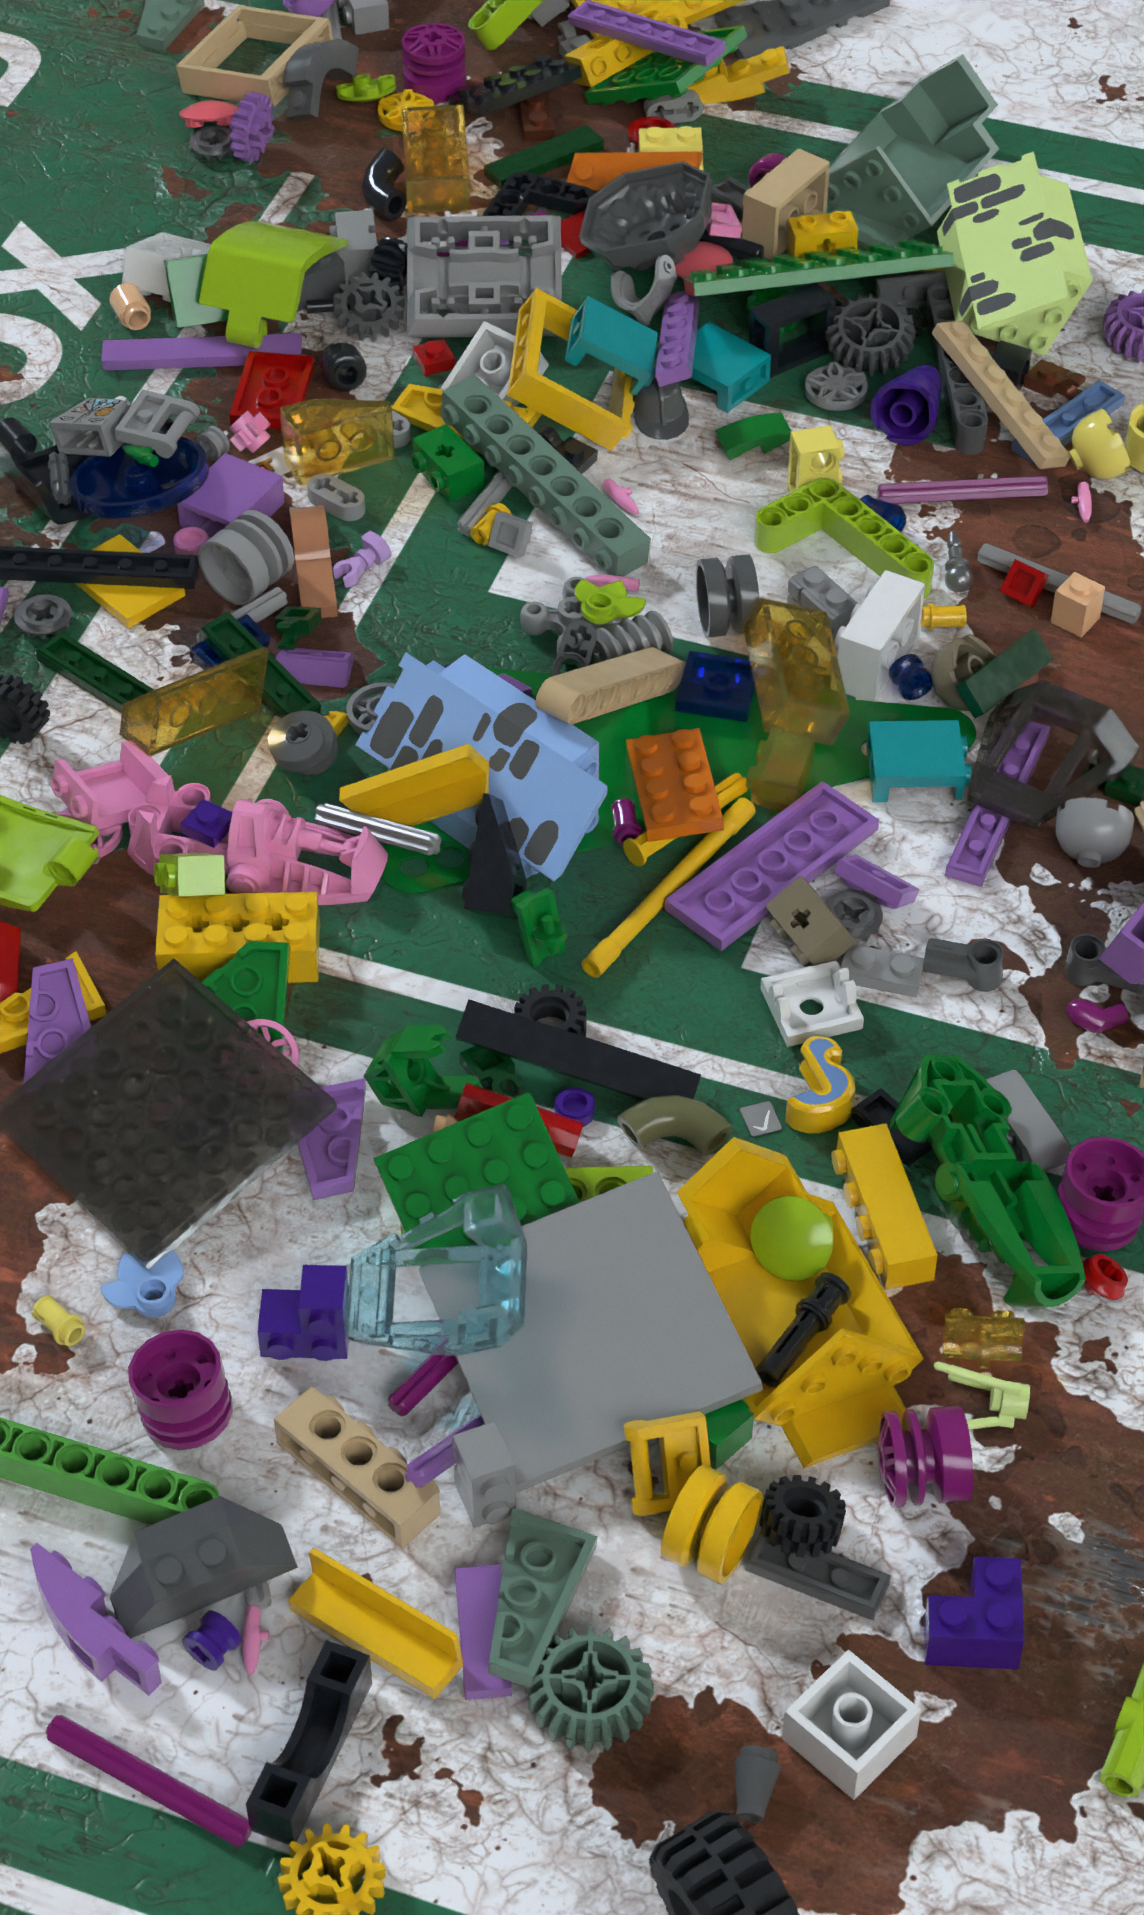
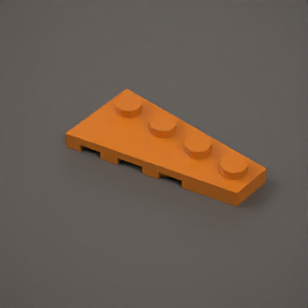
M701 151L575 153L567 182L590 188L593 193H597L627 172L683 161L699 169L703 153Z

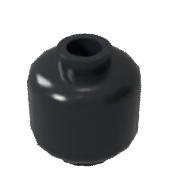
M336 343L324 351L320 367L327 383L333 389L340 392H349L357 389L366 378L367 366L363 356L355 346L349 343Z

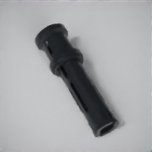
M827 1272L821 1273L815 1280L816 1287L808 1298H802L797 1303L794 1320L755 1368L763 1384L772 1388L777 1387L815 1334L829 1328L832 1324L831 1316L840 1305H845L850 1300V1288L838 1276Z

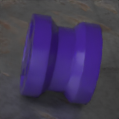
M208 1610L200 1619L201 1626L196 1631H189L182 1639L186 1651L199 1664L209 1670L216 1671L224 1662V1654L228 1650H235L242 1642V1637L227 1618L218 1612Z

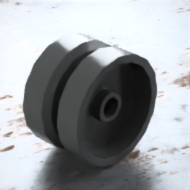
M751 555L730 556L726 563V568H724L718 557L699 559L696 565V595L700 623L705 637L726 636L730 622L737 634L758 632L760 626V597L756 569Z

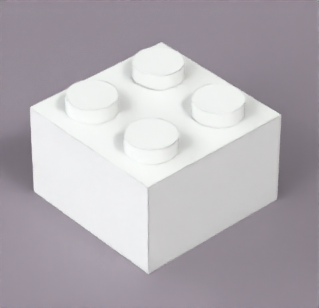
M848 1649L785 1710L782 1739L849 1797L855 1800L917 1737L921 1709Z

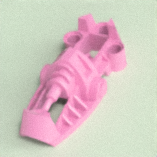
M171 775L151 782L144 804L137 805L128 814L131 838L127 853L147 873L154 876L155 863H159V854L224 855L225 874L228 875L226 885L233 894L317 892L318 905L366 902L373 894L388 860L387 851L368 827L364 826L361 835L354 837L326 826L305 822L300 817L292 818L283 804L272 799H262L257 803L243 798L237 800L233 811H231L232 818L229 832L215 848L193 838L172 835V832L182 833L181 822L202 799L211 802V795L209 789L200 783L185 784L178 791H175ZM308 851L339 856L340 861L351 868V879L297 861L300 852Z

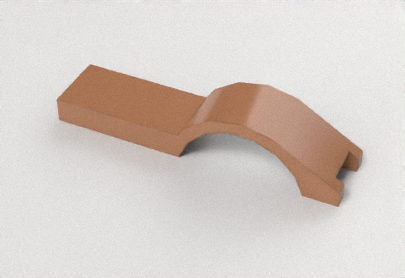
M324 505L300 508L289 507L300 606L321 608L322 618L337 617V602Z

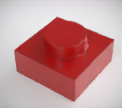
M444 339L413 346V358L424 376L452 370L456 365L455 357Z
M1014 559L999 592L1034 608L1049 575Z

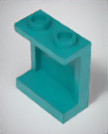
M587 296L571 319L565 361L577 367L585 354L588 353L632 376L630 393L637 395L643 386L648 387L654 379L656 369L653 368L659 349L656 347L658 332Z
M711 322L697 330L692 378L717 391L718 409L725 413L730 412L770 381L771 355Z
M959 720L869 721L866 752L872 803L888 802L890 787H953L955 800H963L965 786H971L972 769L971 764L964 761L968 753L967 736L960 733Z

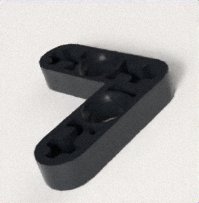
M516 172L509 176L485 209L483 216H522L529 204L576 215L586 210L588 200L594 193L585 186L528 172ZM505 203H514V205H505Z

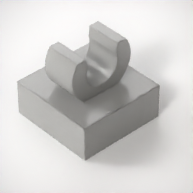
M503 511L496 513L488 546L518 558L523 557L527 544L530 541L533 523Z

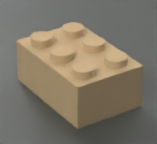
M798 148L789 157L784 158L770 173L765 174L757 184L749 188L743 195L742 239L763 245V257L773 261V256L781 255L787 248L788 218L827 213L830 162Z

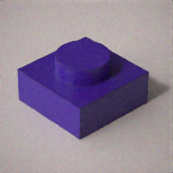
M202 799L181 822L182 834L215 848L229 832L232 812Z

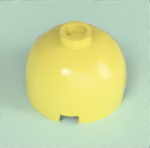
M1103 408L1080 420L1074 428L1071 438L1073 449L1068 451V453L1071 455L1070 459L1076 470L1083 468L1090 477L1098 480H1109L1131 471L1129 467L1131 462L1119 433H1115L1112 427H1107L1113 421Z

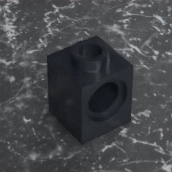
M1000 341L991 357L1005 371L1006 376L1020 391L1024 383V376L1030 369L1032 349Z

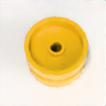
M703 1464L697 1467L688 1478L672 1508L661 1542V1555L663 1558L682 1567L688 1566L697 1559L698 1573L722 1585L734 1573L748 1548L759 1521L764 1494L761 1490L741 1481L727 1490V1478L724 1473Z

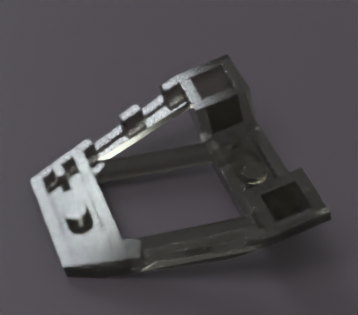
M1040 680L1014 690L1001 700L989 715L971 777L967 801L1027 827L1036 829L1057 816L1058 807L1061 806L1064 809L1066 801L1076 799L1082 795L1088 797L1095 793L1098 785L1109 779L1112 782L1119 778L1126 767L1130 766L1138 756L1140 748L1110 707L1048 681ZM1035 717L1079 735L1045 792L997 772L1019 734L1024 732ZM1003 726L1006 727L1005 730H1004V732H1003L1002 735L1000 736V733H1001V731H1002V729H1003ZM1090 747L1088 762L1096 766L1065 788Z

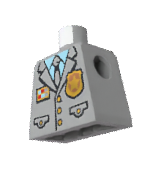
M118 396L115 399L89 398L52 420L50 425L59 453L112 456L124 443L116 441L115 428L131 407L130 401L124 396Z

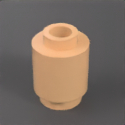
M124 283L117 286L111 292L109 297L110 304L125 327L131 330H140L148 325L151 319V308L135 284Z

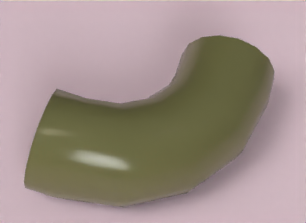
M680 1095L651 1097L628 1108L617 1117L618 1123L625 1135L641 1150L651 1142L662 1137L675 1136L686 1139L702 1155H708L723 1145L733 1132V1127L728 1121L707 1104Z

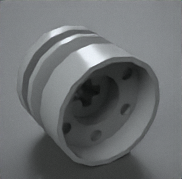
M246 510L225 526V529L216 533L200 546L198 560L205 579L214 591L235 605H246L268 588V585H272L292 569L294 554L288 537L275 521L257 510Z

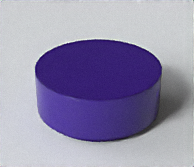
M568 1088L556 1096L554 1112L584 1122L583 1127H585L595 1117V1099L585 1089Z

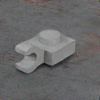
M569 20L558 23V27L563 34L557 36L559 53L564 59V55L590 41L587 35L577 36L575 28L570 25Z

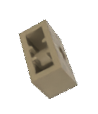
M801 875L765 905L774 917L769 922L783 940L788 937L793 940L795 944L790 947V950L804 966L809 962L813 965H819L835 961L857 943L820 895Z

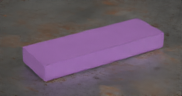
M501 1564L455 1568L460 1643L464 1663L462 1668L465 1700L512 1696L511 1681L488 1674L502 1578Z

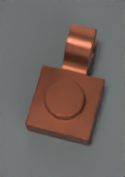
M1041 359L1024 376L1023 387L1053 398L1058 393L1071 400L1083 392L1076 387L1079 388L1086 381V377L1080 373L1070 374V370Z

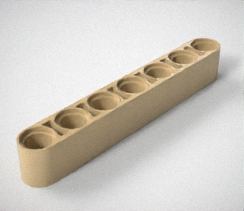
M654 647L646 648L549 677L538 691L535 706L537 709L572 725L674 691L682 681L686 664L684 661Z

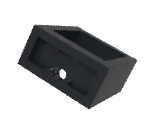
M817 282L750 309L749 343L771 355L770 378L829 353L826 331L828 326L834 323L836 303L832 294L827 292ZM809 317L808 333L779 345L780 328Z

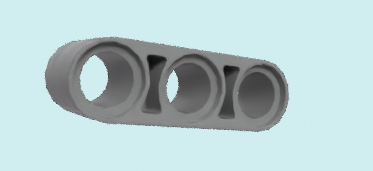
M1013 1069L986 1079L994 1089L1006 1096L1011 1104L1012 1113L1006 1119L1010 1130L1006 1138L1023 1162H1036L1041 1165L1044 1171L1066 1164L1070 1152L1063 1134L1018 1071Z

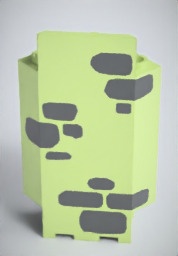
M1033 151L1021 156L1022 160L1004 166L1001 163L979 171L978 176L961 183L959 179L947 183L951 209L938 229L937 235L939 245L943 246V250L954 253V266L945 267L944 269L955 321H963L975 335L998 342L1005 341L1030 348L1033 353L1045 356L1093 279L1069 185L1040 175Z

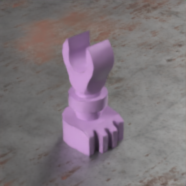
M371 530L362 536L364 550H358L354 557L339 561L333 567L335 580L346 574L343 577L346 588L355 585L364 570H369L374 563L381 565L392 555L387 542Z

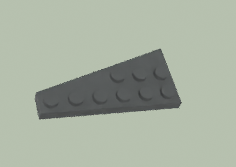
M890 0L758 1L754 4L740 7L732 6L715 13V23L718 28L744 25L748 37L738 44V49L734 53L739 60L748 59L762 54L765 50L776 49L781 46L791 50L825 35L829 27L836 25V27L841 28L847 25L848 19L854 16L863 18L890 6Z

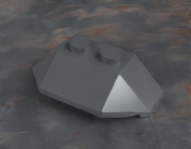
M219 1496L134 1532L109 1598L117 1621L131 1639L294 1570L298 1566L282 1524Z

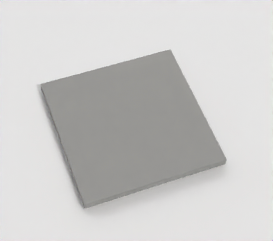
M658 1171L418 1268L484 1424L496 1422L514 1461L516 1493L630 1446V1441L625 1440L623 1427L629 1421H649L698 1411L705 1415L763 1390V1385Z

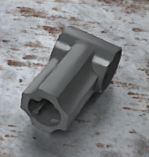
M1080 934L1072 939L1064 966V975L1071 983L1077 986H1089L1097 981L1138 993L1140 984H1130L1098 959L1106 949L1104 942L1100 938L1092 934Z
M931 938L928 940L925 950L923 972L967 979L969 985L978 991H992L998 988L1003 980L1004 950L998 942L991 939L977 940L968 945Z

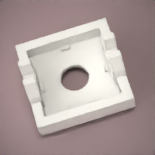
M836 960L761 978L760 989L787 1047L802 1044L813 1036L831 1037L863 1029L864 1017L856 1003L854 980L849 981L848 968L840 969ZM812 999L822 1004L823 1010L817 1015H808L801 1011L800 1004L805 1000Z

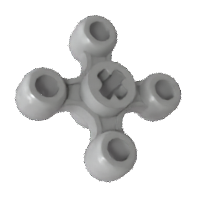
M572 577L564 583L563 600L559 602L558 609H547L544 604L535 601L526 603L520 612L521 628L525 633L535 636L543 634L547 629L558 631L557 653L564 631L573 621L583 620L589 622L596 630L597 628L606 629L607 626L613 623L619 625L622 620L628 618H615L613 621L602 625H596L586 620L581 614L582 604L574 595L576 585L581 580H586L582 577ZM578 633L572 652L579 654L585 635Z

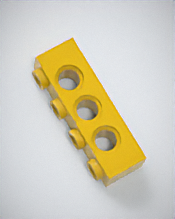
M661 0L637 14L689 30L679 3ZM599 35L564 55L568 63L580 65L582 78L574 80V83L593 87L651 54L654 50L605 35Z

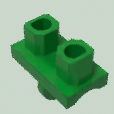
M548 888L536 894L531 890H527L513 897L511 903L513 911L517 914L520 927L519 938L524 946L527 962L531 966L536 967L546 957L566 951L564 941L568 937L567 927L560 922L554 892Z

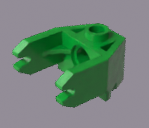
M407 1025L383 1041L363 1075L382 1105L397 1110H406L418 1117H422L426 1109H457L466 1082L482 1088L483 1086L472 1075L439 1076L428 1058L443 1053L445 1048L441 1042L452 1039L449 1031L442 1025Z

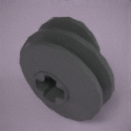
M313 711L293 712L279 719L271 728L267 739L268 748L273 755L274 761L282 769L290 772H301L311 777L319 775L330 768L338 756L339 742L333 726L326 717Z

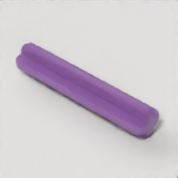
M481 1415L476 1416L407 1464L408 1472L404 1474L406 1481L412 1482L416 1488H421L456 1464L453 1456L452 1436L485 1425Z

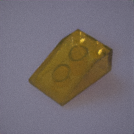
M310 399L280 408L284 461L299 486L308 484V480L318 474L336 476L395 459L392 405L389 401Z

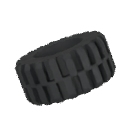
M709 1812L655 1845L650 1855V1871L653 1879L656 1881V1888L665 1903L669 1915H800L792 1896L787 1892L783 1885L784 1882L768 1861V1857L762 1848L758 1847L749 1831L741 1826L738 1819L730 1816L729 1812Z

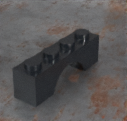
M328 1640L325 1641L307 1678L303 1703L293 1732L279 1757L272 1763H265L246 1802L248 1821L252 1832L287 1845L291 1841H298L371 1688L370 1655Z

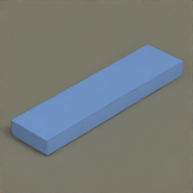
M1098 380L1045 417L1043 422L1061 441L1064 447L1072 441L1074 428L1080 420L1101 408L1108 415L1124 405L1125 395ZM1016 439L1012 440L1011 450L1035 464Z

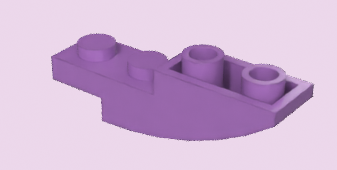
M38 1543L33 1545L30 1551L46 1612L68 1649L101 1682L114 1670H117L149 1696L162 1683L158 1665L160 1660L157 1653L147 1643L143 1641L136 1643L130 1639L121 1624L112 1616L107 1615L104 1601L105 1592L93 1578L86 1576L83 1579L75 1573L69 1561L58 1551L54 1550L50 1553Z

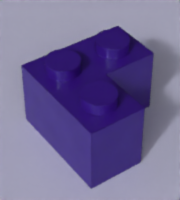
M303 1265L300 1290L262 1289L257 1330L260 1357H271L277 1360L315 1358L320 1361L347 1359L351 1324L347 1266Z
M974 1556L969 1583V1597L928 1595L924 1619L925 1665L1019 1669L1024 1645L1021 1559Z

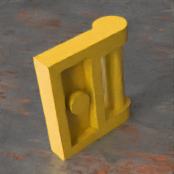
M701 1411L649 1421L633 1420L623 1425L625 1440L630 1441L635 1496L631 1498L633 1514L645 1516L672 1511L682 1488L696 1468L703 1464L711 1468L706 1416ZM659 1438L665 1489L664 1493L653 1494L647 1441Z

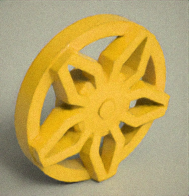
M405 89L404 92L381 98L378 105L379 121L387 128L397 131L422 129L428 126L435 117L434 101L422 94L413 93L412 89ZM384 110L388 111L386 116L383 113ZM429 111L427 116L423 118L422 114Z

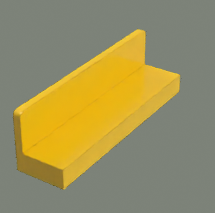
M465 744L341 787L339 801L352 811L412 827L482 803L483 793L489 794V761L472 746Z
M313 1548L308 1553L313 1573L289 1598L290 1610L350 1648L370 1655V1660L431 1698L436 1699L464 1666L458 1635L341 1563Z

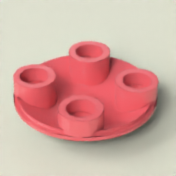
M208 100L182 109L179 112V116L185 120L186 127L190 128L202 127L204 122L216 121V124L219 126L230 125L231 118L235 117L234 111H238L239 107L227 102Z
M698 242V246L690 253L684 255V260L681 263L675 265V272L678 277L684 279L690 275V271L715 270L716 265L733 264V258L725 248L717 244Z

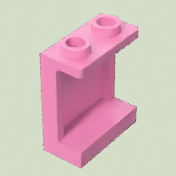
M135 739L122 742L120 761L75 772L64 759L55 760L54 775L51 777V788L55 796L66 804L76 819L95 825L99 830L128 822V814L131 809L137 805L144 804L149 784L169 775Z

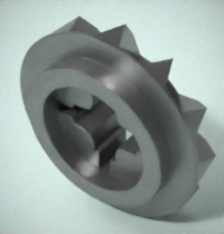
M221 126L202 128L190 137V150L196 154L197 158L206 157L207 161L212 159L221 161L222 157H232L234 151L230 147L233 141L229 139V136L233 131Z
M37 595L28 598L16 608L14 613L18 632H25L28 638L39 635L42 640L46 635L56 636L59 634V630H68L69 621L73 620L69 603L54 595Z
M847 891L832 895L825 901L855 939L860 938L867 942L871 934L879 933L883 921V912L880 905L870 896L860 892ZM845 914L849 915L852 919L858 918V923H853L850 919L844 921Z

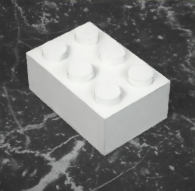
M885 570L877 582L870 584L865 600L862 604H856L852 611L850 622L846 627H840L835 638V647H838V655L832 672L836 674L835 690L865 701L877 702L919 639L925 583Z

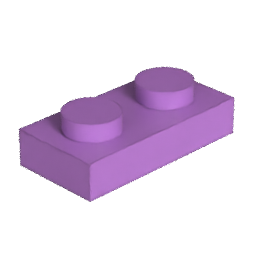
M857 854L838 859L833 873L844 878V883L850 888L858 891L866 890L877 896L876 901L892 909L914 903L920 890Z

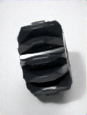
M382 238L374 248V254L371 257V264L368 268L370 270L368 278H372L375 272L378 273V280L380 281L389 277L390 287L398 285L400 293L407 284V243L397 238Z

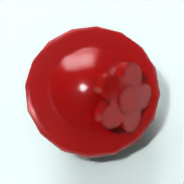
M1096 1254L1082 1261L1086 1278L1083 1285L1090 1296L1094 1295V1291L1109 1300H1119L1124 1296L1128 1278L1124 1269L1115 1260L1104 1254Z

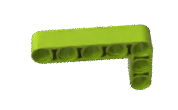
M488 0L472 16L469 21V28L486 50H493L499 47L544 0Z
M816 479L762 507L756 513L754 543L756 548L762 552H779L822 529L880 577L887 570L925 583L924 598L930 595L934 570L932 557L833 479Z

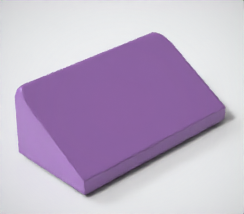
M295 648L294 650H281L276 655V660L300 684L344 688L349 682L354 663V654Z

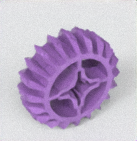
M1144 289L1141 293L1130 291L1128 296L1120 294L1117 300L1111 301L1103 319V338L1107 339V346L1114 347L1116 354L1124 353L1126 359L1131 357L1137 358L1138 362L1144 360Z

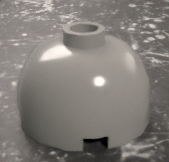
M1084 797L1070 799L1065 802L1064 809L1061 806L1057 809L1056 836L1060 847L1071 858L1077 860L1081 866L1095 868L1099 867L1101 863L1110 862L1120 857L1130 843L1133 834L1134 816L1125 806L1119 804L1117 811L1107 808V800Z

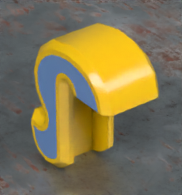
M813 1036L807 1039L800 1049L805 1059L799 1066V1071L811 1091L793 1096L787 1100L785 1122L791 1128L807 1134L831 1131L847 1122L851 1115V1108L854 1107L855 1098L854 1077L848 1069L841 1066L842 1049L838 1043L826 1036Z

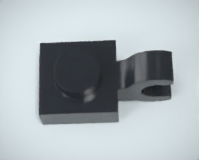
M544 426L538 432L581 474L597 461V449L571 436L563 441L556 430L549 426Z

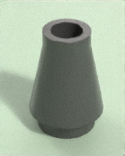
M744 1746L740 1749L739 1757L734 1759L737 1798L736 1817L738 1819L751 1823H762L765 1821L766 1809L782 1768L777 1763L778 1753L762 1746Z

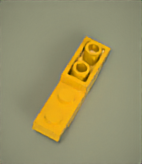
M784 46L765 50L762 54L748 59L737 60L728 66L725 65L722 58L720 65L709 69L704 73L705 77L702 80L691 84L687 89L696 91L702 103L735 101L765 93L763 82L790 73Z

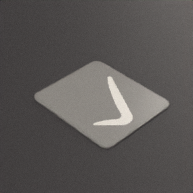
M770 1101L740 1108L751 1136H758L782 1129Z

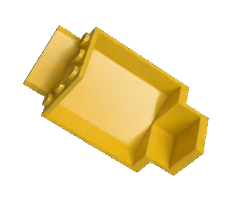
M733 1137L677 1191V1194L688 1213L683 1223L754 1367L756 1368L778 1338L794 1320L797 1303L802 1298H808L816 1287L815 1280L821 1273L827 1272L838 1276L848 1285L851 1291L850 1300L845 1305H840L831 1316L832 1324L829 1328L815 1334L777 1387H768L762 1383V1391L743 1398L749 1406V1410L754 1414L755 1420L782 1427L803 1468L878 1442L881 1414L885 1411H895L898 1414L902 1428L903 1413L907 1409L894 1386L906 1380L911 1375L912 1369L924 1358L834 1202L807 1193L786 1155ZM778 1196H796L806 1199L833 1220V1250L831 1257L820 1272L808 1279L791 1281L771 1274L760 1264L752 1249L751 1226L753 1220L766 1203Z

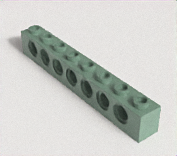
M475 374L442 391L440 411L444 422L460 433L468 445L478 450L485 457L488 464L497 468L513 487H517L534 507L539 508L551 520L556 528L561 529L571 538L578 549L583 550L589 555L600 570L605 571L609 575L625 576L648 563L651 538Z

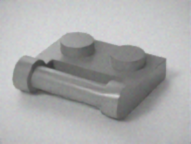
M142 390L115 428L116 441L140 447L145 446L146 448L150 446L159 456L170 458L177 449V441L188 425L194 423L200 415V409L191 401ZM171 414L177 416L166 434L158 433Z

